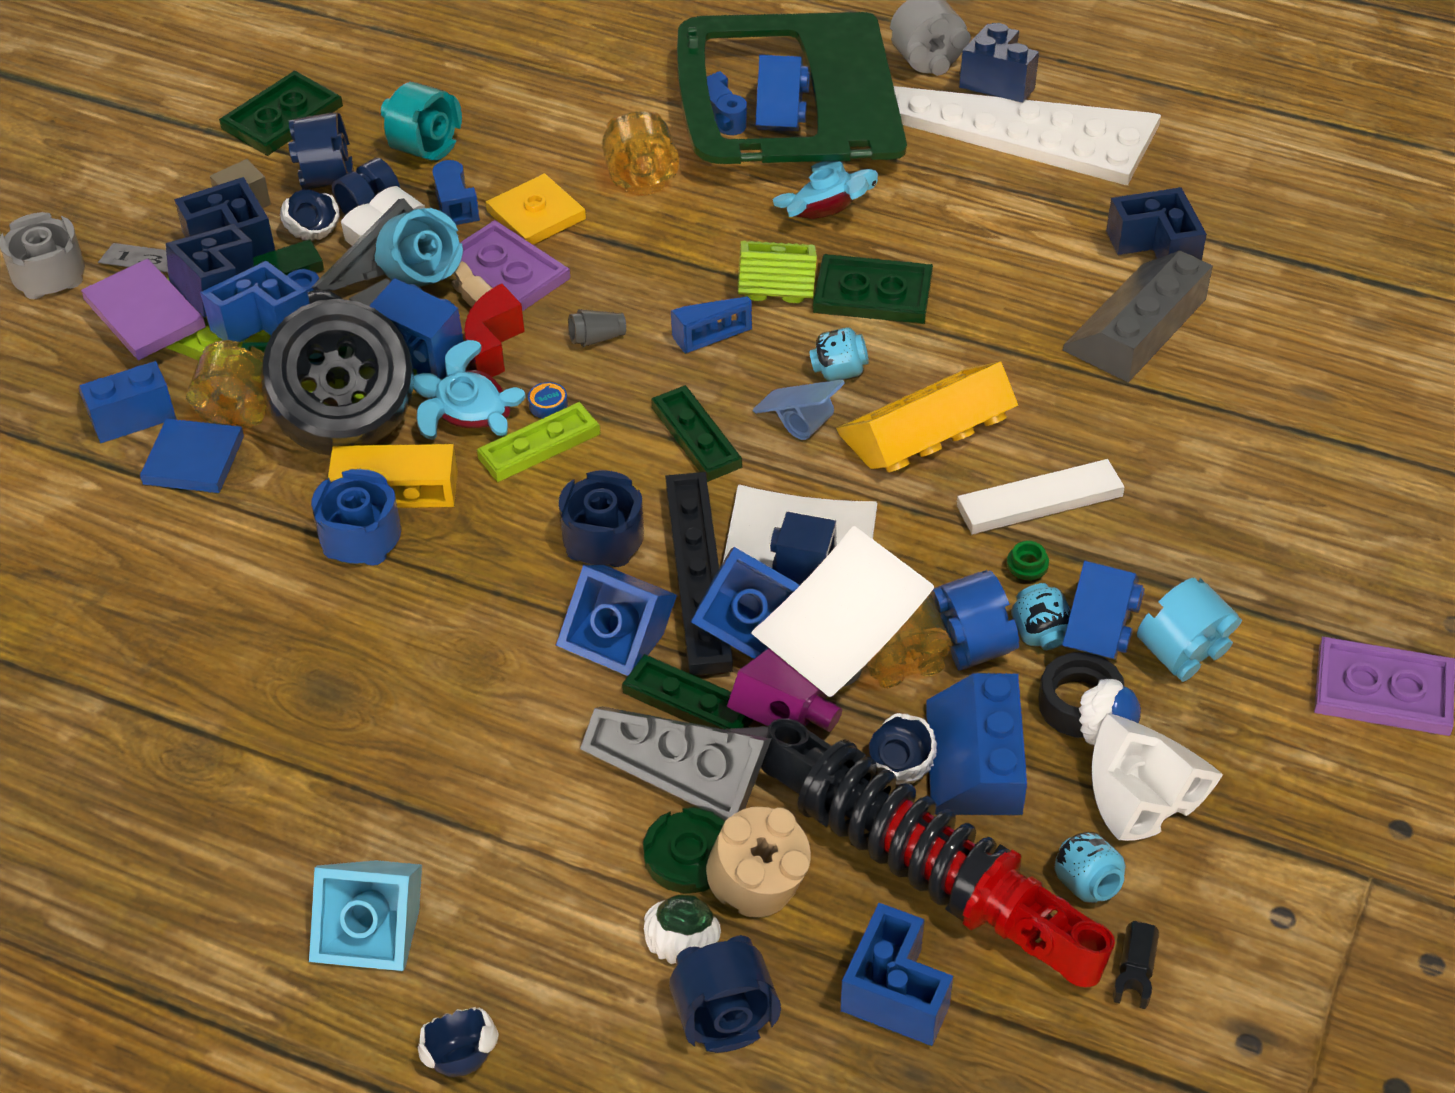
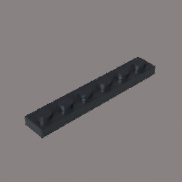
M706 472L665 475L689 673L692 675L733 672L731 646L691 623L709 585L719 570Z

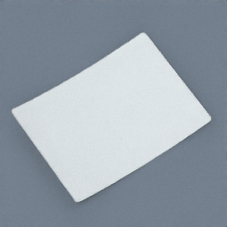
M738 485L723 561L730 549L736 547L772 568L776 553L770 551L771 537L775 527H782L786 511L836 520L837 545L852 526H856L873 539L877 502L801 497Z
M852 526L814 572L752 631V635L823 693L832 697L895 635L931 593L934 585L856 526Z

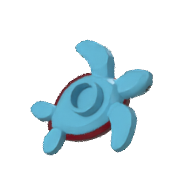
M822 161L811 167L813 173L809 177L810 182L796 195L794 193L781 194L772 200L776 207H787L789 217L817 219L832 216L845 210L854 199L865 194L867 190L874 188L878 182V173L876 170L864 169L849 174L845 172L844 166L840 161Z
M467 340L453 346L445 356L447 377L443 380L430 373L414 376L413 389L415 392L423 397L432 398L422 402L417 409V425L421 435L425 438L433 440L437 437V425L441 417L446 422L458 427L483 428L490 426L496 435H507V418L510 417V407L518 406L525 399L526 395L524 390L517 387L503 391L496 380L484 372L477 370L466 371L468 363L481 352L482 347L479 342Z

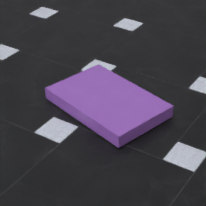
M496 220L460 242L463 248L461 261L468 265L473 275L480 276L492 288L502 283L522 304V311L570 279V269Z
M148 258L81 290L84 301L137 360L205 328L204 319L200 313Z
M1322 636L1319 645L1314 713L1450 736L1454 725L1455 658Z

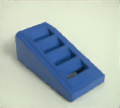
M746 296L689 305L671 310L673 339L686 354L751 330L752 301ZM736 314L737 320H732L731 315Z

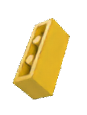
M454 444L332 447L328 472L330 482L342 478V472L366 469L377 472L386 478L387 484L391 488L393 487L398 508L454 507L458 469Z

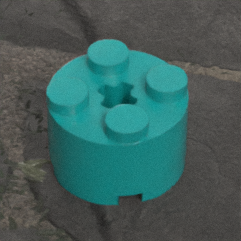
M410 81L400 86L391 98L384 100L381 106L385 135L390 148L431 160H440L453 149L457 141L452 139L455 128L461 129L462 124L461 106L454 95L441 89Z

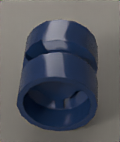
M375 157L359 166L356 172L351 171L332 183V192L336 203L346 215L360 205L369 204L384 189L392 186L400 188V184L390 166L381 158Z

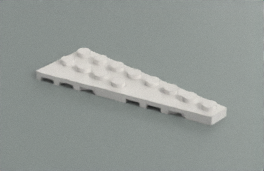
M894 86L904 126L1127 186L1153 139L1161 118L1160 114L1032 100H1025L1022 103L994 96Z

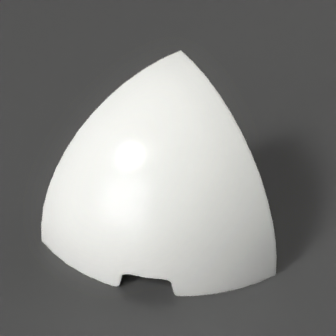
M1110 713L1106 714L1101 724L1092 760L1093 790L1100 814L1105 824L1118 840H1139L1160 833L1163 820L1176 812L1184 816L1189 815L1206 799L1223 776L1215 767L1189 749L1144 725Z

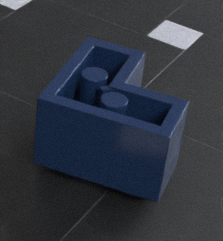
M1002 23L987 24L962 50L959 88L1023 103L1035 89L1039 51L1028 49L1026 45L1018 43L1019 30L1010 29Z
M244 177L174 199L185 238L235 224L252 240L253 257L275 250L269 218Z
M1182 187L1111 198L1106 233L1117 255L1153 250L1156 257L1160 258L1177 251H1182L1202 260L1207 234Z
M235 224L165 243L170 283L203 317L207 316L200 294L201 291L254 267L252 240Z

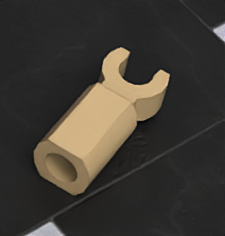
M463 261L460 262L458 268L453 273L457 279L451 282L452 286L457 292L462 293V298L471 307L482 295L492 289L480 276H474L468 265Z

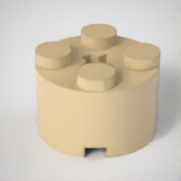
M769 807L743 809L725 821L713 845L706 865L708 884L719 901L723 904L727 902L739 909L738 913L742 915L765 917L777 913L793 897L809 869L811 860L809 841L802 828L796 822L794 815L787 809H773Z

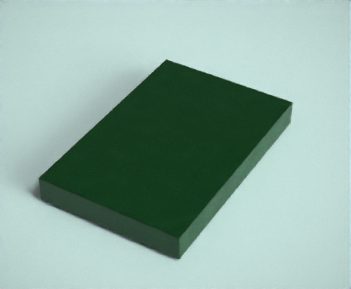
M294 70L221 117L219 122L222 130L268 156L292 140L289 120L333 113L343 106L342 97Z
M823 254L813 301V313L925 324L933 264Z

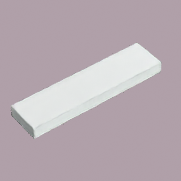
M1105 459L957 496V507L971 534H976L1123 497L1124 485L1109 460Z

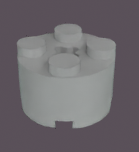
M907 0L898 8L891 20L892 44L910 66L921 73H933L937 76L946 73L950 65L957 60L971 39L965 22L946 0Z
M45 212L25 215L14 220L9 225L10 231L5 237L3 233L0 236V249L13 285L20 291H23L24 295L29 299H39L45 294L55 293L66 288H75L83 281L82 273L85 263L74 226L69 219L61 216L62 220L52 218L50 213Z

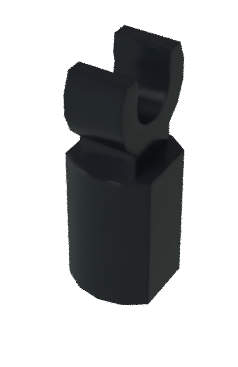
M1133 921L1126 927L1119 966L1121 974L1116 979L1113 991L1115 1003L1120 1004L1125 990L1133 989L1141 996L1140 1008L1146 1009L1149 1005L1152 994V985L1149 979L1153 975L1159 939V930L1155 925Z

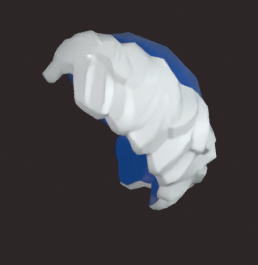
M1101 679L1096 687L1091 688L1082 695L1080 702L1082 706L1079 708L1081 713L1079 721L1082 724L1080 731L1083 733L1085 741L1091 745H1095L1099 729L1107 713L1139 723L1141 719L1140 702L1135 693L1116 679Z

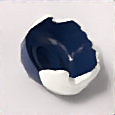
M313 190L295 192L283 202L280 210V219L284 227L295 238H301L305 241L325 238L336 227L340 217L339 208L334 197L327 193H318Z
M897 713L886 719L882 726L874 732L869 742L870 757L876 761L877 773L883 770L892 771L896 775V785L914 783L921 780L924 774L931 770V766H934L933 759L937 753L934 730L929 728V724L923 718L909 714Z
M472 1007L463 1011L457 1009L453 1015L446 1013L442 1018H434L432 1022H427L423 1025L418 1046L419 1058L427 1067L434 1068L437 1072L446 1076H466L478 1070L487 1060L490 1052L497 1044L499 1033L489 1014L480 1007Z

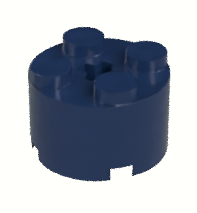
M330 112L289 120V129L293 141L288 143L292 162H299L301 169L298 170V177L302 190L332 186V183L351 171L354 172L352 156H348L347 145H350L349 138L340 113Z
M599 470L586 473V479L577 483L573 479L566 484L559 497L562 540L568 557L575 561H582L593 565L625 566L629 563L631 556L639 549L644 539L643 504L640 490L638 489L637 491L632 486V480L627 476L614 471Z
M739 935L730 938L728 941L712 943L701 948L696 946L688 947L676 956L677 966L670 977L669 987L686 1038L693 1046H695L696 1041L704 1044L706 1051L720 1053L737 1050L761 1038L758 1030L768 1021L771 1028L778 1021L781 1013L780 1000L763 956L753 946L749 937Z

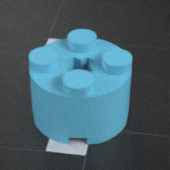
M433 208L415 209L397 215L388 220L379 232L374 255L375 261L391 280L396 278L418 287L439 282L455 272L462 258L463 248L456 232L458 231L456 224L445 213Z
M1194 577L1180 583L1158 601L1163 607L1155 618L1150 613L1145 616L1137 630V637L1173 675L1184 682L1200 669V662L1208 656L1213 660H1217L1230 649L1233 642L1228 637L1239 627L1242 619L1201 578L1198 581Z

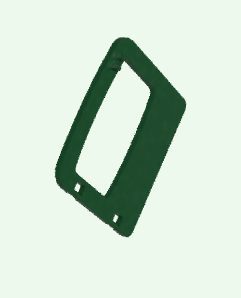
M868 12L710 15L691 17L679 25L677 66L682 109L693 151L702 160L715 164H741V162L762 161V163L850 161V159L859 158L889 160L900 159L906 154L907 141L878 19L873 14ZM784 36L796 38L809 67L816 103L817 134L812 137L727 139L722 137L715 121L707 85L705 67L706 41L712 38ZM850 147H869V149L850 150ZM740 150H760V152L741 153Z

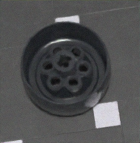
M329 299L319 300L300 307L288 315L273 331L264 351L261 384L263 397L271 417L284 434L305 449L331 456L333 446L378 445L387 439L401 423L410 405L414 373L412 358L401 332L390 319L375 308L358 301ZM348 346L353 349L354 354L352 357L344 359L339 356V349ZM320 353L324 356L325 360L320 365H313L308 360L310 355ZM371 367L375 373L370 379H364L359 374L361 368ZM335 379H341L344 381V388L334 389L328 384L330 382L335 384ZM311 380L315 382L317 388L313 392H308L301 386L302 382ZM356 394L366 396L359 402L352 403Z

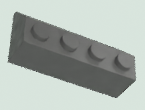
M1182 251L1143 263L1063 345V351L1129 383L1206 300L1213 265Z

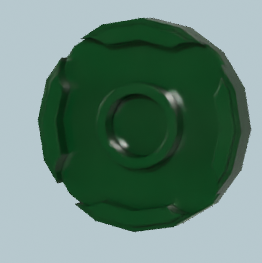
M695 807L682 808V812L671 815V811L661 815L648 828L643 841L645 867L652 879L667 890L683 894L699 893L710 889L706 875V865L725 820L711 811Z

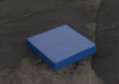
M166 418L140 473L143 485L220 493L243 440L242 427Z

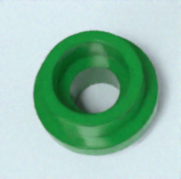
M1022 541L1016 544L1009 552L1007 567L1014 576L1020 579L1035 580L1044 576L1048 571L1049 557L1044 547L1039 543Z

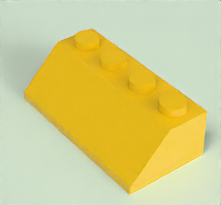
M1000 361L963 369L843 424L836 429L839 436L870 469L886 468L887 472H893L909 465L908 457L916 453L923 457L941 450L942 445L940 442L950 437L953 442L974 434L973 427L984 422L985 426H989L1006 419L1005 411L1018 406V403Z

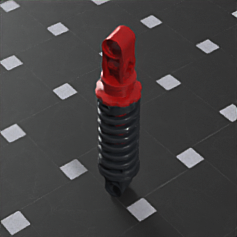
M781 718L771 722L766 738H771L761 768L767 775L776 778L799 794L797 807L801 814L808 818L812 817L825 827L830 825L831 831L839 837H849L851 845L858 850H868L870 857L879 864H888L890 871L897 877H908L912 887L918 891H928L931 900L938 905H947L945 910L963 921L962 924L969 930H973L988 922L991 926L995 927L996 934L1004 939L1009 938L1021 946L1025 952L1037 957L1059 972L1070 983L1080 987H1092L1100 982L1115 945L1113 934L1104 925L1094 922L1073 908L1066 900L1042 887V883L1032 876L1027 878L1020 874L1022 857L1020 853L1013 849L1009 850L1001 844L997 847L996 841L991 837H985L975 844V827L970 823H964L954 830L956 816L949 809L939 812L934 817L936 803L931 797H921L914 803L916 789L913 785L903 783L895 789L896 775L890 770H883L875 775L877 770L876 761L871 757H865L866 754L858 750L857 746L850 740L843 739L831 746L807 730L798 721ZM1056 910L1057 913L1052 916L1050 913ZM1040 937L1042 941L1036 943V940Z

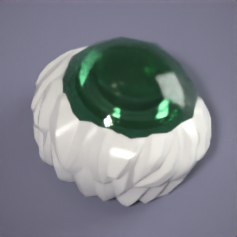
M676 895L660 901L652 906L644 917L645 940L650 952L656 953L659 959L666 958L670 964L676 963V956L685 948L693 946L701 948L716 943L721 935L720 924L717 918L713 916L707 903L693 895Z

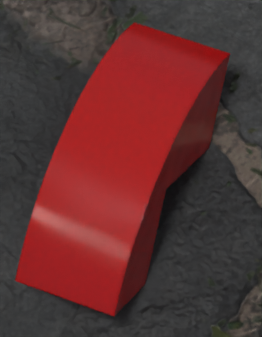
M502 283L482 295L467 315L464 329L465 340L477 341L482 347L481 352L469 362L470 370L481 371L491 377L505 372L502 342L525 332L522 304Z

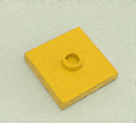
M545 173L486 201V210L494 219L532 245L586 219L585 209Z

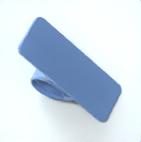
M841 379L775 389L753 408V412L776 411L790 434L798 439L806 440L833 415L834 406L830 397L845 382Z

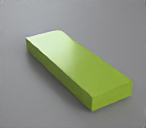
M577 402L478 448V459L493 478L500 482L600 435V425L580 402Z

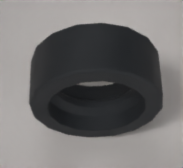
M1072 652L1054 659L1046 666L1040 682L1038 696L1039 711L1045 721L1060 733L1076 738H1084L1083 733L1080 731L1082 724L1079 721L1081 717L1079 708L1064 702L1058 697L1055 690L1060 685L1069 682H1085L1097 686L1098 681L1101 679H1116L1125 686L1124 678L1117 667L1105 658L1091 653Z

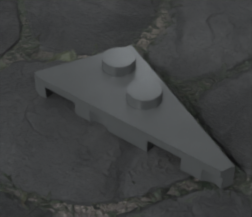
M404 198L398 199L311 288L313 290L332 291L359 281L384 275V271L377 265L374 256L379 232L391 218L414 209Z

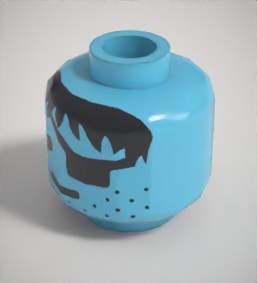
M849 327L820 334L816 339V349L810 350L814 372L822 371L827 381L858 377L863 372V365L869 364L863 335H856L854 330Z
M1039 583L1019 592L1016 596L1017 601L1012 606L1011 614L1012 618L1015 619L1022 641L1029 646H1041L1043 650H1051L1061 646L1071 613L1062 591L1055 587H1048L1046 583Z
M1095 832L1080 833L1068 838L1061 845L1055 861L1056 875L1082 901L1094 903L1108 900L1119 892L1124 883L1126 865L1123 856L1099 834Z

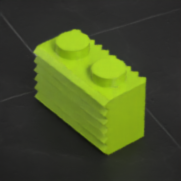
M741 241L738 294L745 295V297L748 296L752 301H763L767 299V296L782 297V300L789 303H800L804 301V298H813L817 261L815 245Z

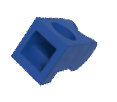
M721 71L707 76L710 101L719 131L725 135L741 134L745 131L747 124L746 100L739 95L732 94L728 89V78Z
M445 160L437 163L433 167L432 173L440 211L449 216L456 225L480 221L475 188H466L462 164L454 160Z

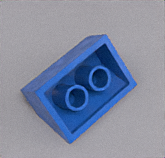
M973 673L927 699L926 719L929 728L934 730L937 742V753L933 759L934 766H931L929 771L930 797L936 803L934 815L945 809H949L955 815H1023L1027 774L1018 674Z

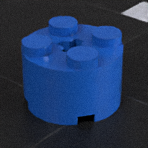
M366 469L342 472V478L330 482L329 477L316 488L311 502L317 533L324 555L329 559H336L345 563H365L367 565L382 563L386 559L387 553L395 547L401 535V523L393 487L391 488L387 484L386 478L381 474Z
M992 571L977 572L938 586L931 591L935 607L941 613L934 616L936 628L942 640L950 638L954 644L950 649L954 663L959 671L1019 649V635L1015 619L1008 620L1005 606L1010 605L999 580Z

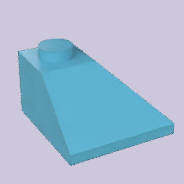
M378 860L317 865L314 871L309 962L403 971L406 967L419 914L422 865Z

